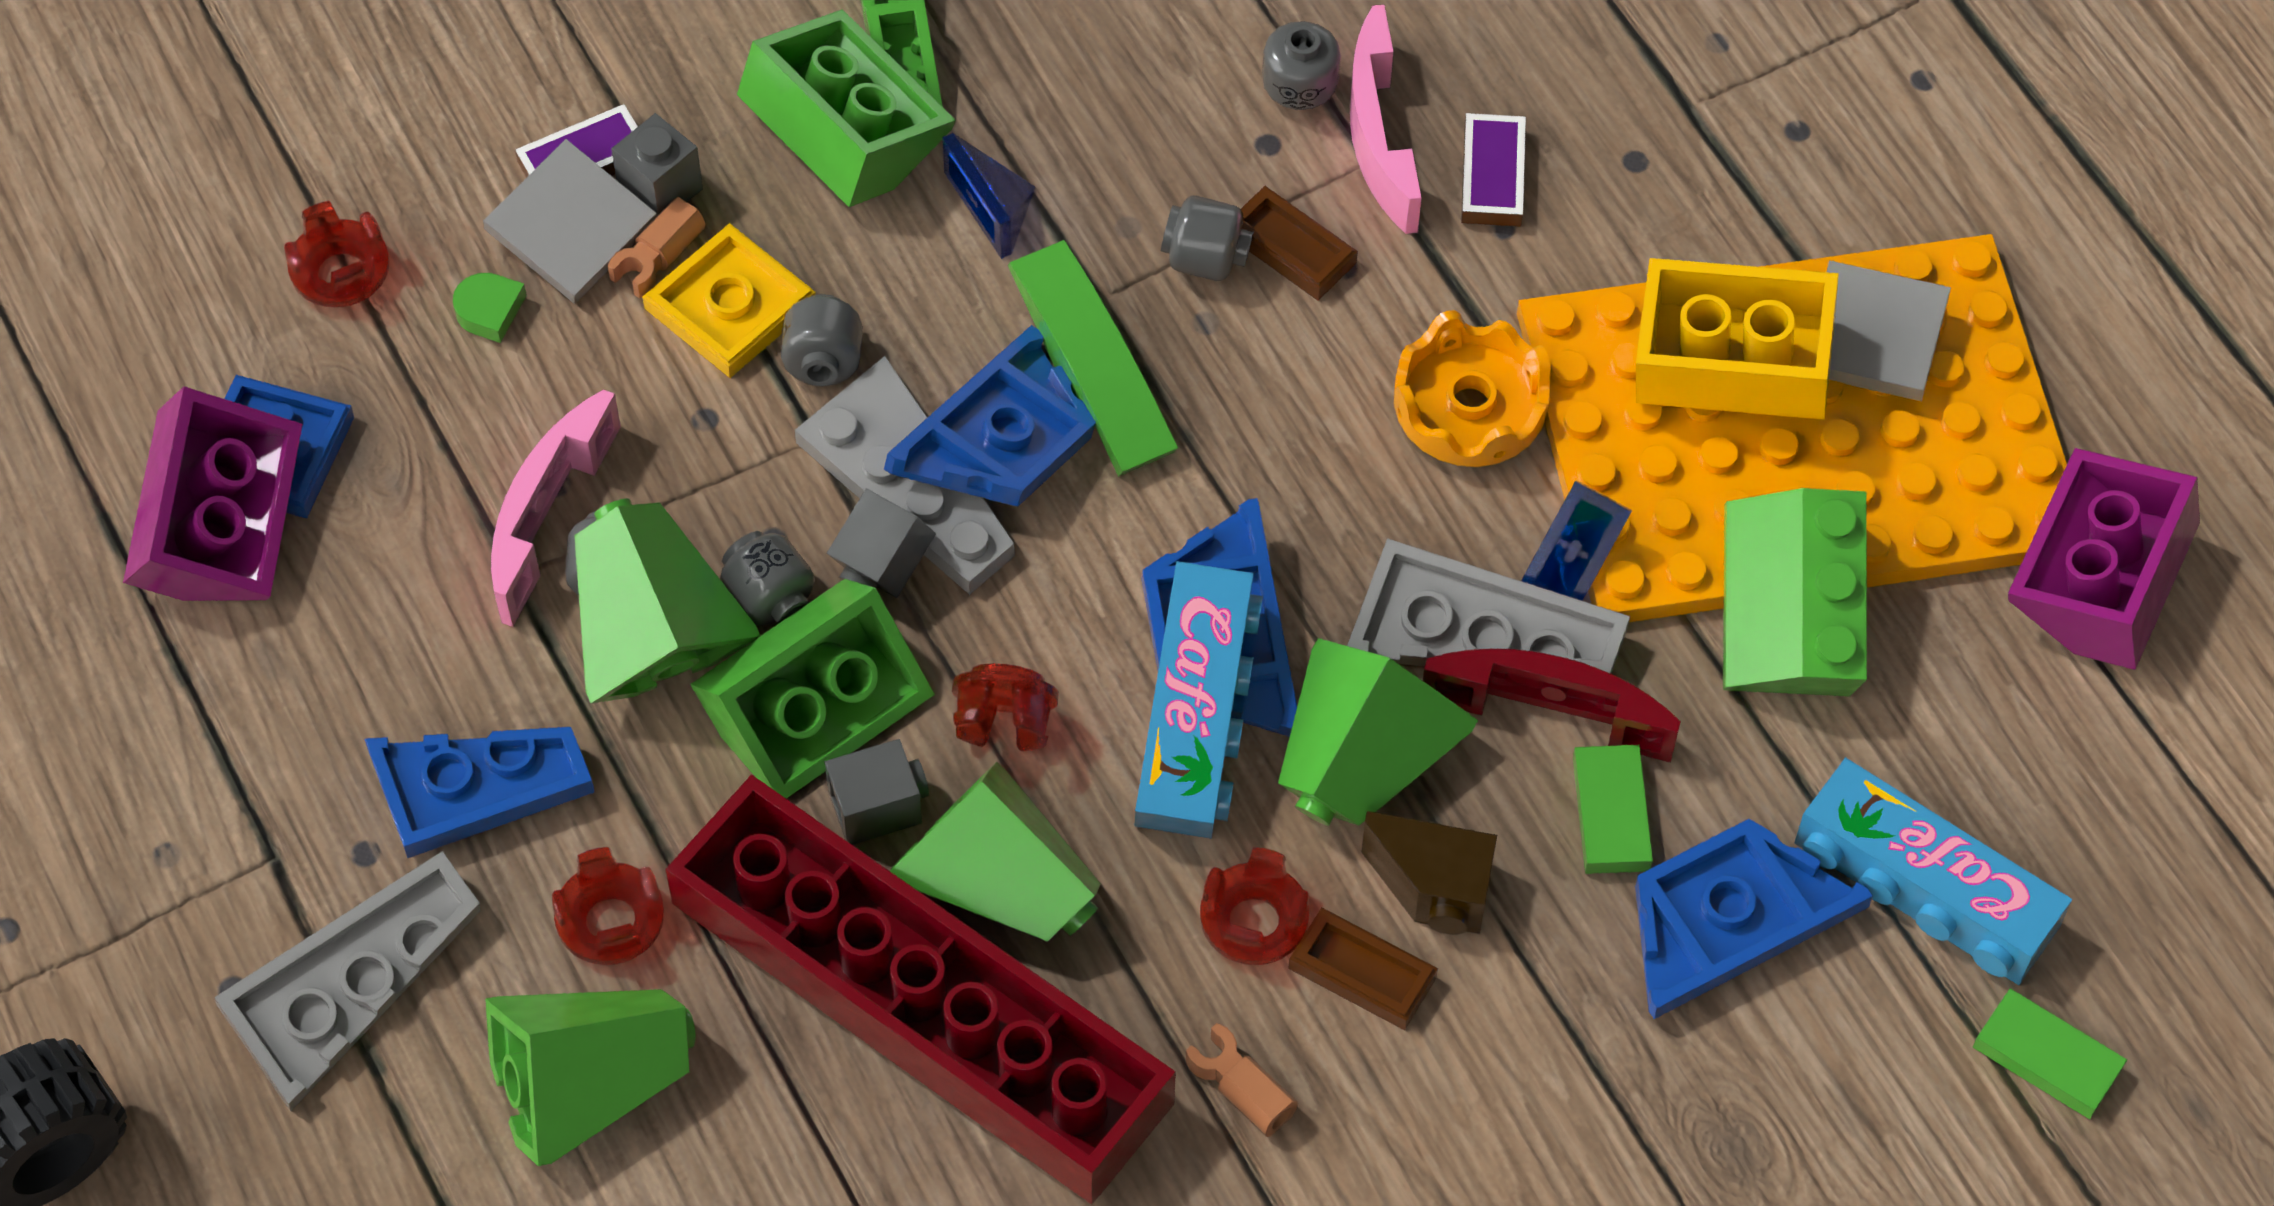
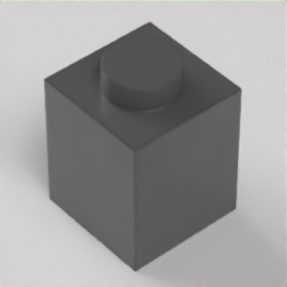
M656 113L611 148L616 180L655 211L657 216L674 198L679 197L688 202L703 190L698 147Z
M866 488L827 551V554L844 567L839 576L840 579L852 580L876 589L878 587L898 598L936 533L916 515Z
M900 739L824 761L828 793L844 838L850 844L854 845L922 824L920 799L929 796L927 780L919 759L907 760Z

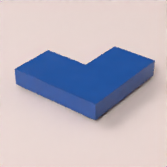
M236 375L224 399L303 424L286 513L307 519L353 422L352 406Z

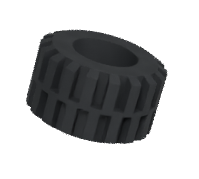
M55 1038L43 1039L34 1044L28 1043L0 1056V1206H43L59 1198L95 1172L113 1153L119 1144L118 1140L125 1133L127 1127L124 1122L127 1119L126 1110L80 1044L76 1045L73 1040L66 1038L59 1041Z

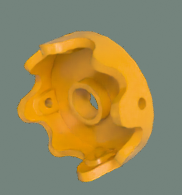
M1455 310L1445 311L1432 321L1428 330L1417 341L1405 346L1401 353L1394 386V407L1398 422L1407 437L1419 449L1439 461L1456 466L1483 467L1499 464L1516 457L1531 445L1542 430L1547 416L1551 370L1548 352L1542 345L1535 348L1531 347L1520 337L1515 328L1506 321L1498 320L1489 326L1474 327L1464 322L1461 313ZM1464 389H1475L1482 392L1488 400L1480 406L1469 407L1461 404L1455 398V394Z

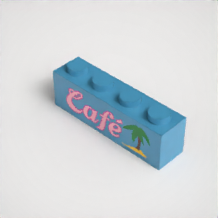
M1176 561L1135 809L1134 827L1212 839L1214 820L1228 821L1234 782L1221 780L1224 757L1238 758L1243 720L1231 718L1234 695H1248L1253 657L1241 656L1244 632L1257 634L1263 600V596L1251 594L1254 573Z
M1846 757L1803 813L1794 842L1803 848L1805 852L1819 859L1821 867L1836 869L1851 880L1868 888L1873 895L1872 900L1884 905L1891 904L1915 919L1917 925L1927 935L1941 941L1948 940L1970 954L1976 964L1987 973L1997 977H2006L2017 985L2021 984L2059 930L2072 902V899Z

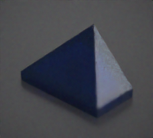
M951 133L942 137L945 175L999 257L1002 259L1011 255L1035 186L956 134Z
M1576 480L1521 581L1583 601L1632 510Z

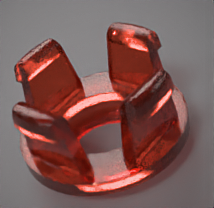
M330 201L314 204L302 211L303 234L295 243L287 242L284 245L288 273L295 290L306 300L324 307L351 306L373 295L384 283L390 265L387 246L383 240L381 229L370 212L362 213L360 215V222L340 219ZM349 254L359 259L358 262L332 271L331 283L319 278L320 266L333 255Z
M996 663L975 666L970 672L959 674L953 679L952 693L957 698V712L953 713L956 737L966 743L983 747L988 741L998 711L1013 713V724L1016 726V745L1020 751L1044 748L1048 740L1045 732L1050 710L1058 705L1059 691L1053 685L1045 682L1041 674L1028 668Z
M610 847L595 848L577 855V873L565 883L561 890H556L552 893L554 921L561 942L576 957L599 965L620 964L643 954L657 939L664 922L663 899L651 868L643 867L638 869L632 865L617 862ZM608 899H617L624 901L632 908L635 914L633 926L631 923L598 931L597 936L590 933L586 919L589 911L597 903Z
M1253 847L1247 863L1234 865L1224 871L1217 867H1213L1210 870L1203 888L1200 922L1208 942L1224 957L1246 965L1273 963L1292 953L1306 933L1309 923V894L1303 890L1294 877L1286 872L1285 855L1271 849ZM1246 900H1262L1270 904L1276 911L1278 926L1273 933L1263 936L1261 931L1231 924L1230 914L1234 907Z

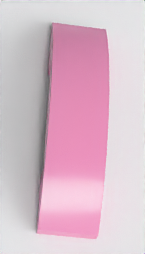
M1385 5L1372 6L1363 23L1354 54L1350 96L1352 142L1363 177L1381 208L1405 234L1418 233L1422 198L1412 149L1388 151L1377 89L1390 88L1393 47Z
M602 390L583 401L559 420L525 459L505 496L494 532L491 553L493 589L501 623L514 626L540 578L535 549L531 542L571 468L595 476L621 427L615 393Z

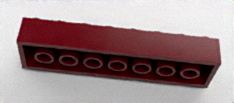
M752 774L665 869L671 901L674 906L1091 1205L1175 1104L1176 1071Z

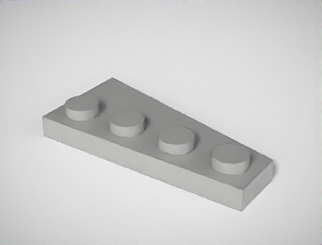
M884 356L796 428V444L859 499L867 488L919 517L936 533L924 556L970 595L1015 556L1014 542L983 498L891 475L884 470L887 453L927 418Z
M1387 538L1347 646L1389 657L1398 664L1425 666L1427 658L1451 652L1491 648L1517 649L1568 658L1612 674L1629 626L1630 616Z
M442 851L214 997L216 1005L291 1112L480 912V903Z

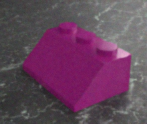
M183 386L157 411L123 583L182 601L267 600L271 596L303 424Z
M2075 448L2008 592L2009 602L2073 654L2136 670L2200 524L2198 478Z

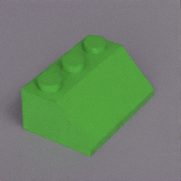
M843 9L752 41L737 96L848 207L894 190L953 129L956 121Z
M1800 488L1727 501L1724 504L1723 690L1850 697L1867 680L1866 491Z
M843 579L690 684L724 742L757 779L785 798H788L826 771L824 761L854 752L935 695L876 588L848 579Z

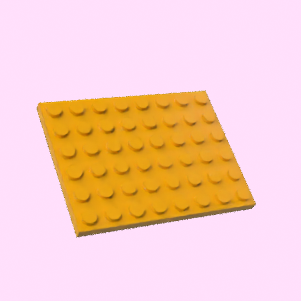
M1987 234L1758 266L1826 272L1830 260L1951 287L1922 401L1851 386L1829 379L1825 420L1636 403V357L1646 282L1519 300L1517 317L1523 340L1533 348L1542 345L1547 350L1550 359V398L1545 426L1591 604L1630 616L1629 622L1724 609V504L1727 501L1800 488L1866 491L1867 587L2021 565L2063 475L2067 462L1993 235Z

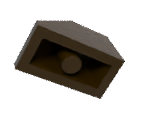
M1367 811L1361 852L1414 922L1428 924L1433 930L1443 934L1458 935L1464 932L1480 934L1498 835Z

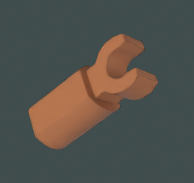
M679 197L674 198L635 239L636 246L634 248H626L616 252L610 259L608 264L610 280L616 283L627 272H639L640 274L634 278L632 284L634 295L639 299L642 298L655 286V274L659 270H666L705 229L706 224L700 211Z
M1216 1023L1211 1028V1040L1222 1050V1053L1217 1057L1208 1058L1191 1045L1186 1050V1063L1189 1070L1204 1080H1216L1219 1083V1092L1266 1137H1270L1292 1118L1297 1109L1298 1102L1250 1056L1242 1057L1237 1052V1041L1233 1033L1227 1027Z

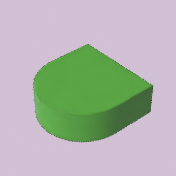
M478 273L465 278L456 287L453 294V306L458 323L463 329L472 334L501 343L527 296L524 283L493 273Z

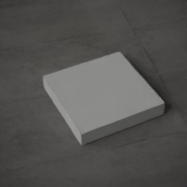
M565 139L483 220L484 230L571 302L576 304L608 271L609 261L615 253L631 248L635 244V239L657 217V213Z
M1829 260L1826 272L1839 273L1829 379L1851 386L1922 401L1951 287Z

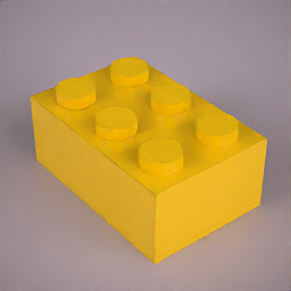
M1650 258L1636 357V403L1825 420L1839 273Z

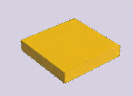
M729 223L642 298L645 310L726 376L731 378L782 334L785 315L793 304L816 295V292Z

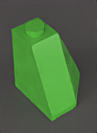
M628 498L613 501L599 508L594 513L595 522L574 535L585 690L590 703L638 696L657 688L656 681L677 676L691 669L692 673H696L716 665L760 637L755 623L660 502L632 505L631 500Z
M1318 638L1311 651L1278 784L1299 797L1295 808L1311 819L1329 826L1333 818H1337L1359 826L1365 821L1367 811L1376 812L1469 735L1478 720L1391 658Z
M998 762L983 774L924 834L925 836L919 842H916L890 869V872L917 891L1045 941H1049L1061 928L1071 936L1098 909L1091 899L1096 895L1101 883Z
M662 989L485 998L491 1069L497 1087L504 1085L510 1104L513 1108H518L520 1114L510 1116L508 1121L515 1145L537 1166L552 1164L690 1072L688 1049L694 1047L696 1039L692 1015L683 1004Z

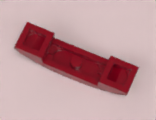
M1491 648L1464 650L1427 658L1422 681L1466 712L1482 716L1487 696L1490 694L1612 725L1608 746L1639 745L1642 756L1671 763L1681 721L1649 694L1631 683L1596 667L1541 652Z

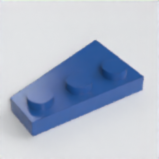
M571 727L492 731L487 738L450 740L448 734L424 735L422 742L389 743L388 737L364 739L407 858L595 792L590 773Z

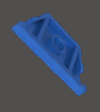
M1031 325L889 451L884 470L891 475L1018 507L1092 438L1096 422L1084 402L1073 394L1071 389L1072 383L1062 366L1053 367L1041 348L1044 337L1039 329Z
M1258 498L1248 499L1239 505L1238 512L1211 530L1209 527H1206L1188 539L1185 546L1178 552L1167 553L1144 568L1141 581L1158 671L1176 561L1254 573L1251 594L1263 596L1257 634L1244 632L1241 656L1253 657L1247 696L1234 695L1231 718L1242 719L1243 723L1290 737L1297 703Z
M1747 819L1639 874L1635 885L1649 1013L1653 1019H1656L1869 908L1873 895L1868 888L1858 882L1851 888L1819 869L1821 864L1819 859L1800 848L1786 846L1778 839L1775 833L1751 819Z

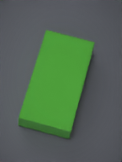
M1640 746L1575 747L1573 766L1585 874L1645 872L1651 869L1653 858Z
M2011 988L1977 1036L1972 1047L2088 1119H2091L2128 1060Z

